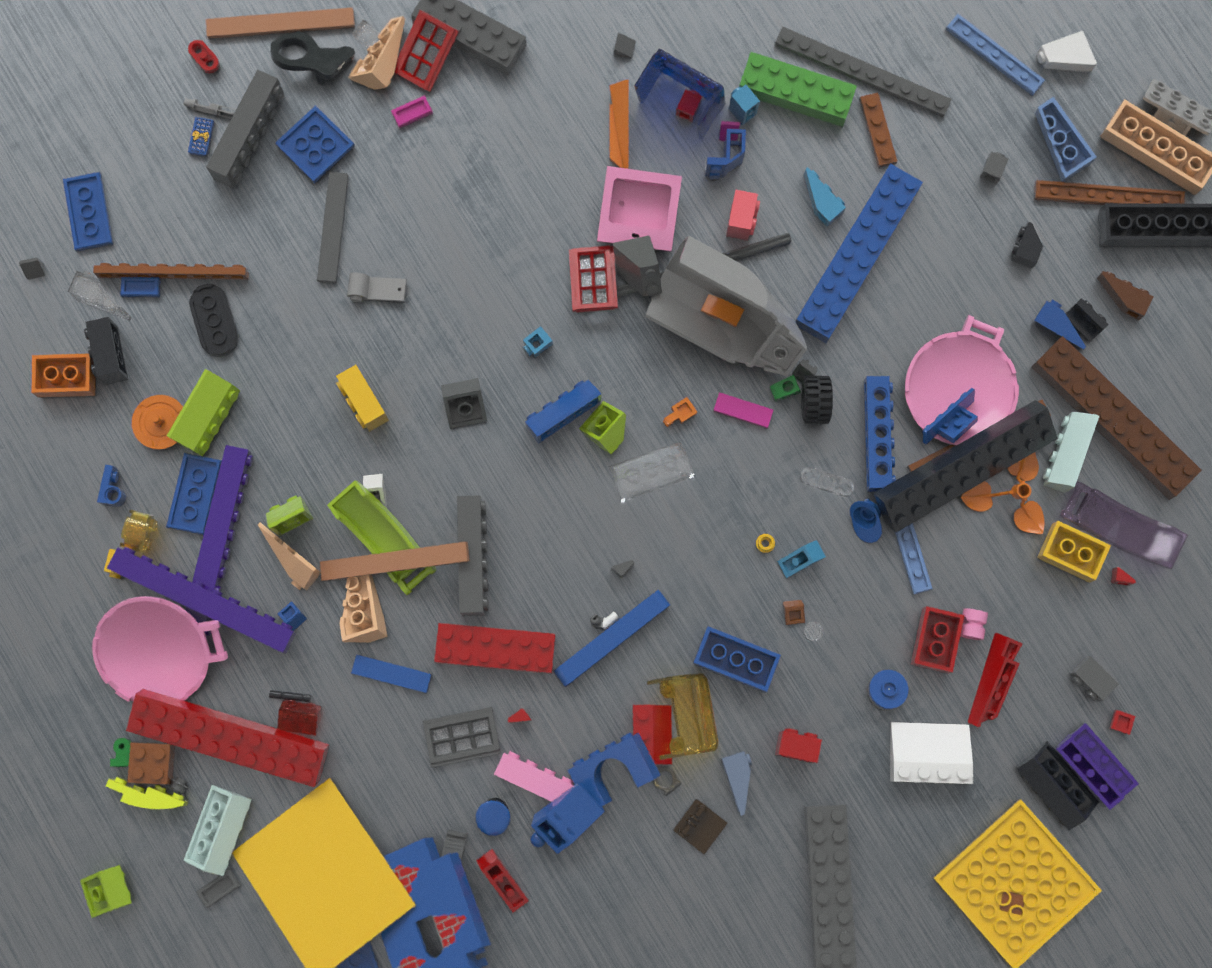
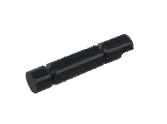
M270 690L269 698L310 702L311 695Z

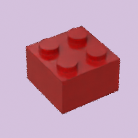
M790 728L779 732L775 755L808 763H818L822 739H818L817 734L806 732L804 735L798 734L799 730Z

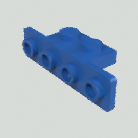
M971 388L964 392L955 403L949 405L943 414H939L934 422L923 429L924 444L929 443L937 434L954 443L977 423L978 416L966 410L974 402L975 389Z

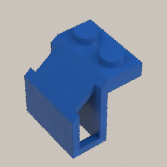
M727 129L724 140V158L707 157L705 177L719 179L743 163L746 129ZM731 134H741L740 140L730 141ZM730 145L739 146V154L730 159Z

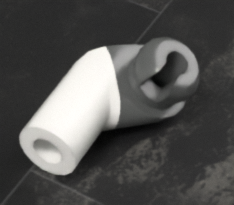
M613 611L606 618L593 615L590 622L594 628L606 630L620 618Z

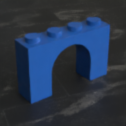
M631 732L621 737L622 742L618 744L615 741L604 746L605 751L600 753L598 749L588 755L590 759L584 761L581 758L572 763L574 767L568 770L574 784L579 782L601 807L612 801L601 777V769L607 759H617L624 763L637 787L661 776L639 733L633 736Z

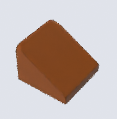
M802 600L783 602L786 625L805 623Z
M1003 892L1002 904L1007 903L1009 900L1006 892ZM1009 892L1011 894V902L1006 906L1000 905V910L1008 912L1013 905L1024 907V895ZM1015 907L1011 913L1022 915V910L1019 907Z

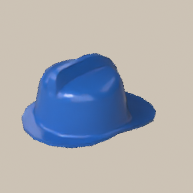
M870 499L854 502L849 511L856 535L864 542H876L882 534L881 511L878 505Z

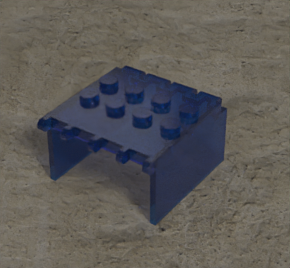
M658 48L634 85L638 100L643 104L661 73L689 88V90L698 92L704 99L709 100V103L696 122L698 136L702 140L725 105L724 87L717 81L708 78L702 72L691 68L687 63L675 58L672 54Z

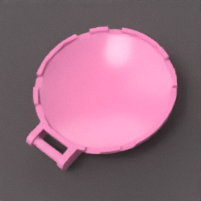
M968 315L962 331L937 336L927 342L915 354L906 373L905 398L912 417L922 430L934 422L939 414H943L951 403H955L964 392L971 388L975 389V399L966 410L978 416L977 423L954 443L938 434L934 437L935 439L947 444L958 445L1014 413L1018 402L1019 385L1016 377L1017 372L1011 359L1007 357L999 346L1004 332L1003 328H995ZM971 326L994 335L993 339L970 331Z
M135 597L116 604L99 621L92 642L93 659L99 675L106 684L108 683L116 691L115 693L128 702L130 700L134 701L135 694L142 689L184 701L197 691L207 674L209 663L224 661L228 659L227 651H224L218 629L220 627L218 620L197 623L180 606L157 597ZM211 630L216 649L215 653H210L204 631Z

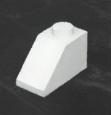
M383 474L363 476V486L387 508Z

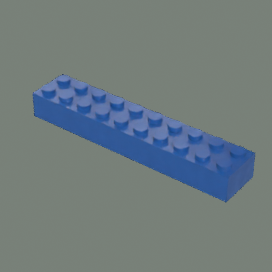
M893 164L889 165L797 317L795 323L800 329L827 344L920 189L922 181Z

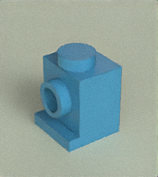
M540 326L523 339V344L525 345L523 349L529 356L533 355L536 358L553 345V340ZM539 342L540 346L535 348L533 344Z

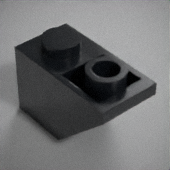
M1028 222L1025 227L1021 226L1017 236L1020 237L1019 242L1014 244L1011 254H1014L1012 261L1033 269L1038 262L1043 245L1033 224Z

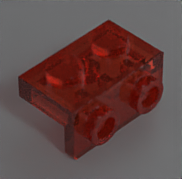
M283 700L278 712L277 729L316 736L321 706L314 703Z

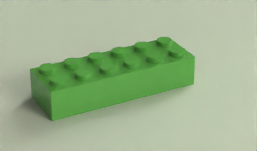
M750 52L739 85L741 88L747 85L760 101L841 127L844 126L857 85L754 52Z

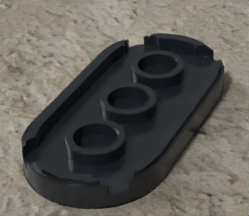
M213 284L200 285L193 291L194 293L189 299V306L200 344L212 356H226L234 351L239 339L228 298L225 292L218 286Z

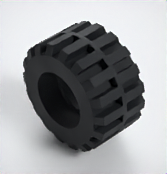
M829 376L804 377L801 406L802 418L805 424H829L833 409V389Z

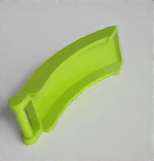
M357 480L353 481L327 504L336 519L352 531L372 554L420 548L395 516ZM435 566L426 567L408 583L404 580L416 569L389 572L387 574L406 595H409L413 592L412 589L429 574H434L437 569Z

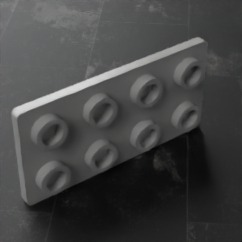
M1155 79L1151 81L1143 100L1158 108L1153 115L1154 118L1186 136L1191 127L1207 136L1212 130V109L1205 108L1198 104L1197 101L1187 98L1181 92L1171 89L1161 81Z

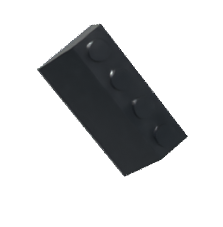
M1048 741L1028 756L1017 768L1021 776L1032 786L1034 792L1042 798L1047 807L1053 811L1061 824L1068 830L1086 821L1099 803Z

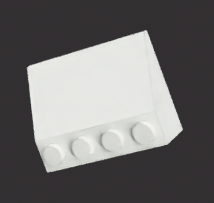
M891 722L890 781L973 784V759L969 725Z

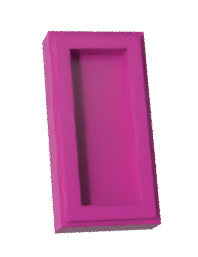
M425 95L391 110L399 129L433 114Z

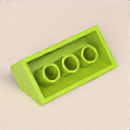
M205 369L167 436L184 448L203 457L209 449L214 436L218 433L223 420L228 416L231 406L237 400L240 390L233 384Z

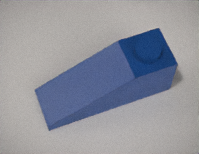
M1053 299L1051 302L1046 301L1035 321L1063 336L1078 347L1085 349V343L1064 310L1061 309L1062 305Z

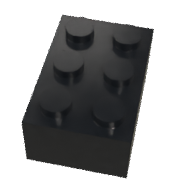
M109 317L85 322L86 328L84 333L86 339L90 342L88 353L94 362V365L91 366L93 375L106 385L129 380L118 326Z

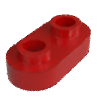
M193 40L189 44V54L206 73H214L219 69L220 63L217 56L202 40ZM198 49L202 50L200 53H196Z

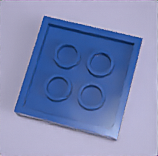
M316 105L275 142L276 146L313 183H316L355 146Z

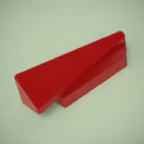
M999 633L994 634L968 723L981 727V723L988 719L993 720L998 717L1020 664L1013 660L1023 643Z

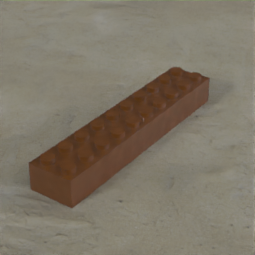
M1063 336L1031 366L1077 412L1098 415L1099 419L1095 429L1168 500L1176 497L1202 471Z

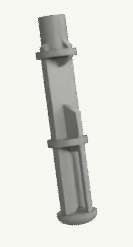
M185 98L184 106L191 107L193 110L216 116H222L220 115L221 112L234 115L232 112L221 110L225 106L211 103L209 106L200 105L197 99L190 100Z

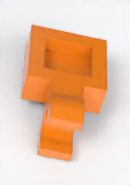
M688 397L671 407L673 413L666 416L663 423L666 427H669L677 420L682 424L698 412Z

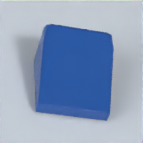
M292 601L277 613L284 623L293 627L292 631L307 620L306 616Z

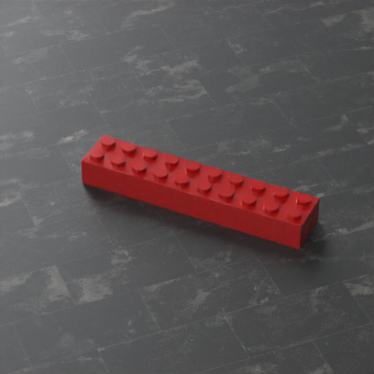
M142 689L135 694L126 731L311 787H315L320 781L330 745L146 689Z

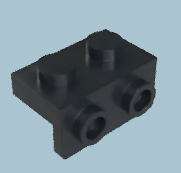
M1081 298L1066 312V315L1074 328L1088 342H1091L1109 324L1103 315L1098 314L1092 309L1093 306L1088 301Z

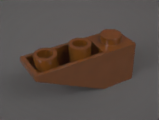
M1102 271L1097 276L1098 281L1121 312L1138 321L1145 316L1154 298L1147 290L1138 289L1132 286L1131 282L1116 278L1115 274L1108 271Z

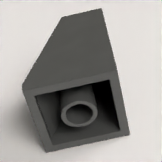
M650 235L613 243L617 274L643 297L662 293L659 264Z

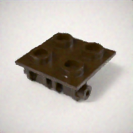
M696 799L673 831L701 853L705 854L728 823Z

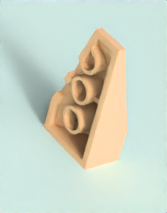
M403 16L393 18L388 22L378 35L379 41L373 46L370 45L367 49L368 55L364 60L359 59L348 77L350 80L374 90L389 86L395 72L405 23Z
M260 522L258 527L288 576L293 579L291 584L299 590L303 588L307 591L320 576L321 572Z
M366 575L347 578L346 598L343 600L342 605L344 607L343 617H340L342 641L370 643L387 637L385 619L373 576Z

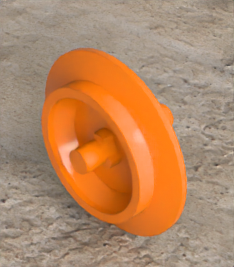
M154 395L143 400L136 407L132 416V430L137 440L144 446L157 450L175 445L177 442L169 438L167 434L183 408L181 403L167 395Z

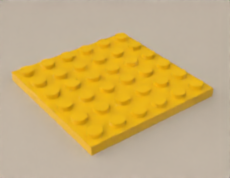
M1021 799L1013 804L933 877L937 884L1011 968H1019L1102 891ZM1003 892H1006L1009 900L1007 903L1002 904ZM1009 892L1024 895V907L1013 905L1008 912L1000 910V905L1006 906L1011 902V894ZM1019 907L1022 910V915L1011 913L1013 908Z

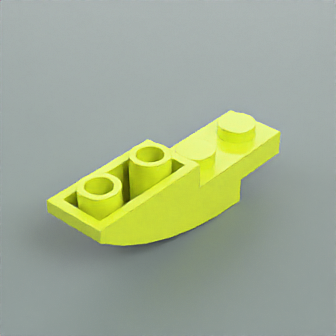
M120 777L108 779L106 787L123 793L121 802L136 807L170 809L187 806L188 801L183 800L185 796L173 792V795L166 793V788L159 785L148 787L146 792H144L145 788L136 784L133 787L126 784L127 780Z

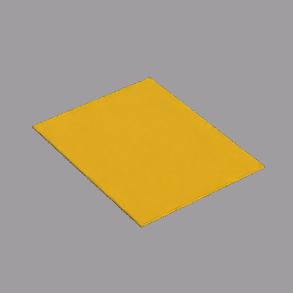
M331 778L327 779L232 852L305 968H335L416 906Z

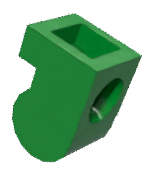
M794 375L769 387L775 401L801 393Z
M118 738L114 742L113 749L116 753V758L110 759V767H129L130 744L133 743L131 740Z

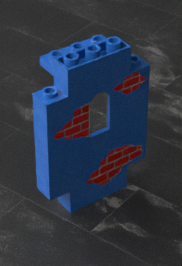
M429 837L383 856L416 904V906L380 932L392 968H483L487 966L486 957L477 960L475 955L485 952V947L491 945L458 852L440 857L433 837ZM431 915L443 947L442 953L437 958L431 957L428 954L417 921Z

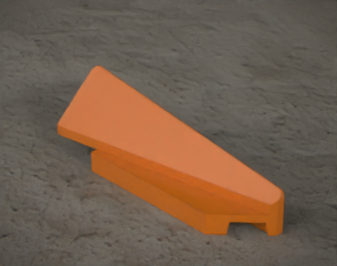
M629 79L610 85L612 104H610V161L619 168L629 169Z

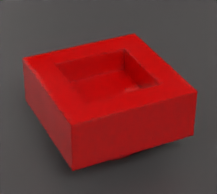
M1115 710L1109 729L1130 735L1135 716Z

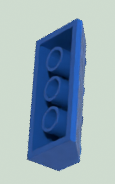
M589 380L578 382L574 386L575 389L569 393L568 391L563 392L558 396L559 399L557 401L545 404L542 407V411L539 413L534 412L526 418L525 425L538 444L601 403L600 391Z

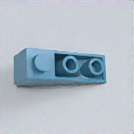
M807 167L804 172V179L814 214L828 227L844 213L845 203L840 197H836L832 193L829 185L823 184L819 180V175L814 170L811 171Z

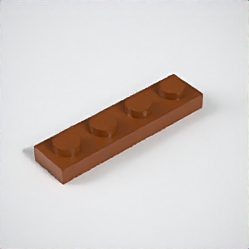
M873 93L860 96L859 100L878 168L896 164L897 158L879 94Z

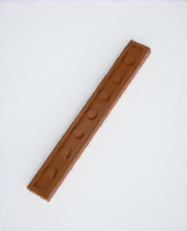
M1036 180L1034 200L1104 205L1105 203L1185 204V192Z

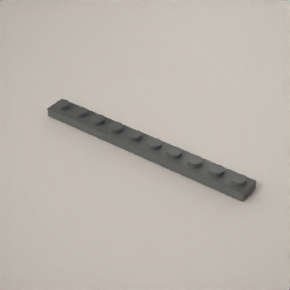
M783 26L775 41V45L938 116L944 117L952 100Z

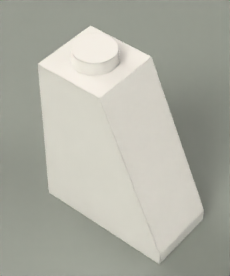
M1083 31L1044 44L1037 52L1038 61L1043 64L1044 69L1090 72L1097 64Z

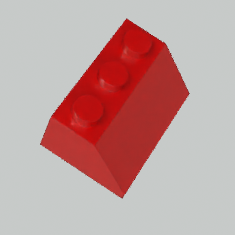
M633 705V735L640 734L655 765H671L672 705Z

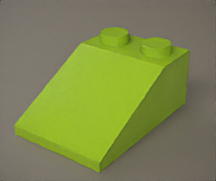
M301 496L290 497L286 500L287 503L281 506L279 504L269 509L270 512L266 513L269 529L278 536L313 519Z

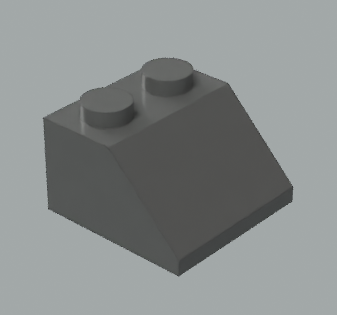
M479 378L441 385L450 429L487 421Z

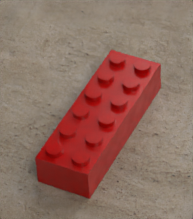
M438 623L434 662L436 664L552 674L556 634Z

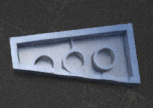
M1054 97L1037 108L1035 115L1060 180L1065 182L1092 164L1096 159V155Z

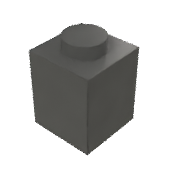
M991 151L980 178L997 184L1001 179L1009 158H1006L1002 153Z

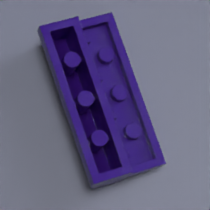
M1086 723L1082 724L1071 735L1065 737L1056 747L1058 752L1109 810L1125 798L1124 796L1139 784Z

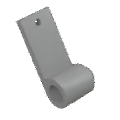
M350 273L347 297L351 298L353 302H362V300L405 302L407 279L369 277L363 273Z

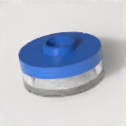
M894 670L878 672L870 680L867 687V695L870 702L876 708L884 711H891L901 706L907 699L909 692L906 679Z

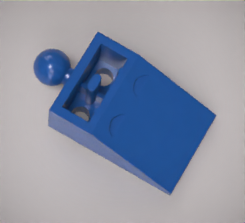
M578 782L534 814L531 827L536 832L531 835V844L534 847H542L547 843L558 854L571 845L605 810Z

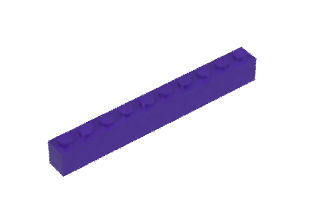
M229 445L225 446L192 583L196 580L205 584L204 589L210 592L212 588L221 592V586L219 585L221 579L225 577L226 568L224 565L225 561L229 559L231 552L229 544L230 541L234 540L235 530L233 528L235 522L237 523L239 520L240 512L238 507L244 499L243 487L248 483L249 475L247 470L253 462L252 453L248 449ZM186 607L185 610L197 623L211 621V618ZM210 630V631H204V632H205V635H206V639H207V635L210 636L211 630Z
M117 547L107 569L213 620H218L220 623L284 654L287 653L296 635L292 631V626L284 622L279 625L274 622L276 618L264 614L262 617L256 614L257 609L249 605L246 608L239 606L240 601L229 597L227 600L221 597L223 593L213 588L210 592L204 589L205 584L195 580L191 583L187 581L188 576L177 572L175 575L169 572L171 568L161 563L159 566L152 564V559L144 555L139 558L134 555L136 551L128 547H124V549Z

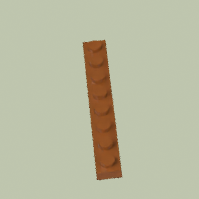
M100 263V265H94L93 273L98 278L159 277L160 279L249 280V272L246 267L238 264L232 265V267H225L221 264H215L213 267L195 264L194 267H189L185 264H176L175 266L157 264V266H149V264L140 263L138 266H130L127 263H120L119 266H112L109 263Z

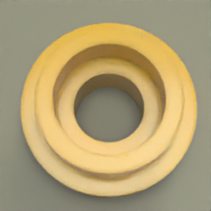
M762 534L756 540V547L762 553H769L775 547V540L769 534ZM762 541H768L769 546L764 547Z

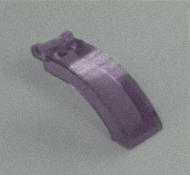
M1076 482L1075 489L1065 510H1062L1060 513L1062 518L1069 520L1095 537L1129 554L1164 568H1173L1188 537L1187 534L1174 526L1140 514L1097 489H1092L1082 482ZM1084 492L1085 496L1074 515L1072 511L1081 493Z

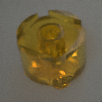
M131 509L129 511L132 514L131 517H126L121 533L124 543H120V547H128L144 553L145 550L151 549L153 539H150L152 531H156L158 521L154 519V515Z

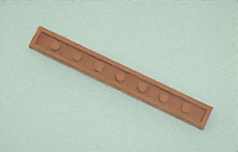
M353 8L206 19L208 39L355 27Z
M468 542L321 561V581L470 562Z

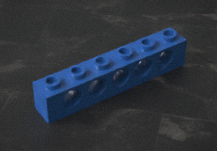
M866 376L864 380L867 492H877L896 481L895 475H892V468L895 467V457L892 456V449H894L895 442L894 438H891V431L894 430V420L891 419L890 412H893V401H890L893 383L889 381V376ZM874 394H881L883 400H877ZM875 412H881L884 418L878 419L875 416ZM875 431H882L884 433V437H878ZM876 449H882L885 452V456L877 455ZM881 467L885 470L886 474L879 475L876 469Z

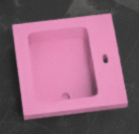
M607 166L597 242L613 244L634 239L635 237H632L633 234L639 235V237L650 235L654 250L672 252L682 176Z

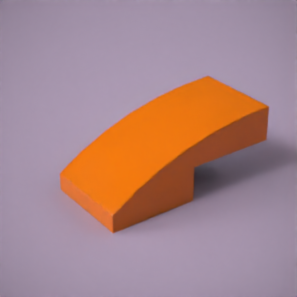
M708 294L700 311L736 327L745 309Z

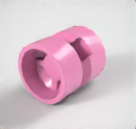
M964 608L962 615H965L960 637L984 640L985 628H983V625L987 624L988 613Z

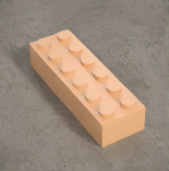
M1124 100L1118 107L1100 136L1194 195L1203 189L1212 174V152L1127 100Z

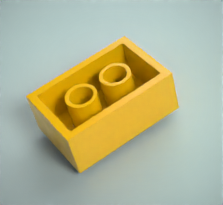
M357 365L336 376L339 380L336 385L344 397L348 395V398L345 400L353 413L358 412L355 417L363 429L367 427L370 432L389 421Z
M1060 521L1052 523L1037 558L1090 583L1097 579L1111 545Z

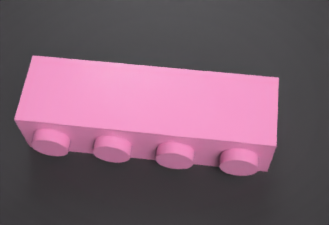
M511 751L508 754H503L494 775L551 802L574 786L572 785L573 780L564 776L562 779L554 776L556 772L547 768L542 771L537 768L538 764L528 759L525 763L519 760V755Z

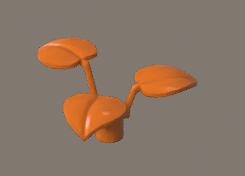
M1035 452L1007 468L1011 475L1017 476L1016 480L1020 483L1014 485L1010 491L991 494V486L984 481L961 495L963 503L968 508L978 512L986 511L992 507L993 501L991 497L1011 494L1015 499H1022L1020 503L1021 508L1014 512L1016 527L1023 532L1043 534L1045 522L1042 508L1035 501L1025 503L1027 497L1031 495V487L1025 481L1034 479L1039 470Z

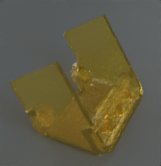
M703 673L669 676L647 681V685L659 684L660 693L663 697L672 699L678 737L671 739L669 745L671 754L659 756L660 760L711 752L718 748V737L707 677Z

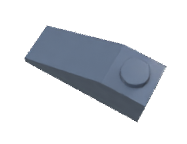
M742 751L721 758L739 815L745 814L751 771L750 766L752 765L749 754L745 755V752Z

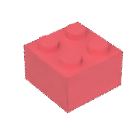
M735 190L726 237L748 241L749 235H753L760 201L757 200L758 194Z

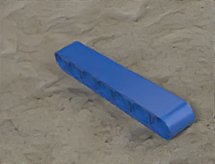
M657 590L553 672L565 687L568 686L671 604L660 590Z

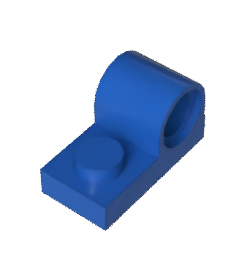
M106 464L97 502L105 506L119 507L125 503L126 495L125 492L114 486V483H117L119 478L118 469ZM118 492V498L112 501L111 495Z

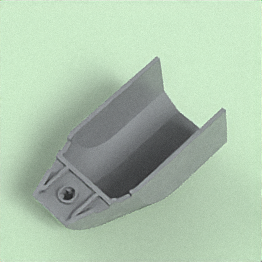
M687 236L682 241L660 278L662 293L652 295L645 317L727 362L735 363L736 361L746 364L747 367L757 366L764 368V371L788 376L807 350L803 335L788 311L760 279L744 265L691 236ZM708 294L745 309L736 327L700 311Z

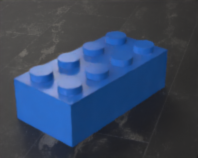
M708 626L693 665L766 693L781 655Z

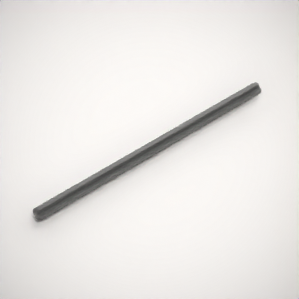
M789 233L781 234L722 254L736 261L791 243V236ZM628 283L617 286V298L637 292ZM606 290L596 293L597 303L607 301ZM592 294L582 297V303H593Z

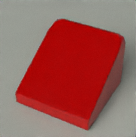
M1120 567L1112 569L1111 582L1113 584L1130 586L1136 583V580Z
M521 708L509 717L507 721L509 723L532 720L525 710Z

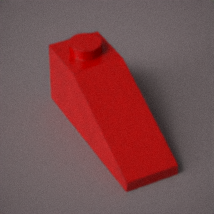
M493 849L476 860L483 874L513 913L529 902Z

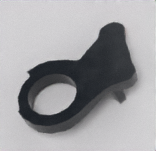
M300 31L279 36L271 43V58L274 64L283 70L314 71L317 82L320 85H323L324 80H332L355 55L354 49L348 46L320 48L310 35ZM287 45H298L303 47L307 53L299 59H287L280 55L279 51Z

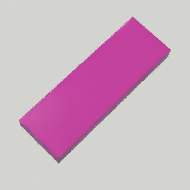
M720 392L713 410L714 412L764 428H768L773 409Z

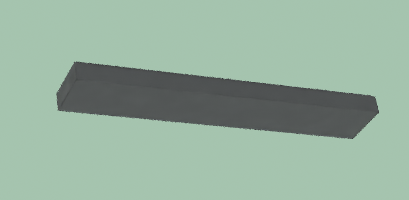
M329 172L317 274L318 282L337 283L348 173Z

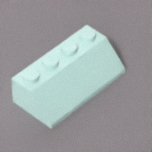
M1071 412L1063 418L1061 424L1063 430L1062 433L1058 434V439L1055 441L1057 447L1050 455L1049 461L1051 464L1044 472L1043 479L1045 481L1043 485L1063 493L1075 487L1099 419L1098 415Z
M212 785L183 861L203 871L223 876L228 867L232 851L235 848L239 832L242 829L246 813L249 810L251 799Z

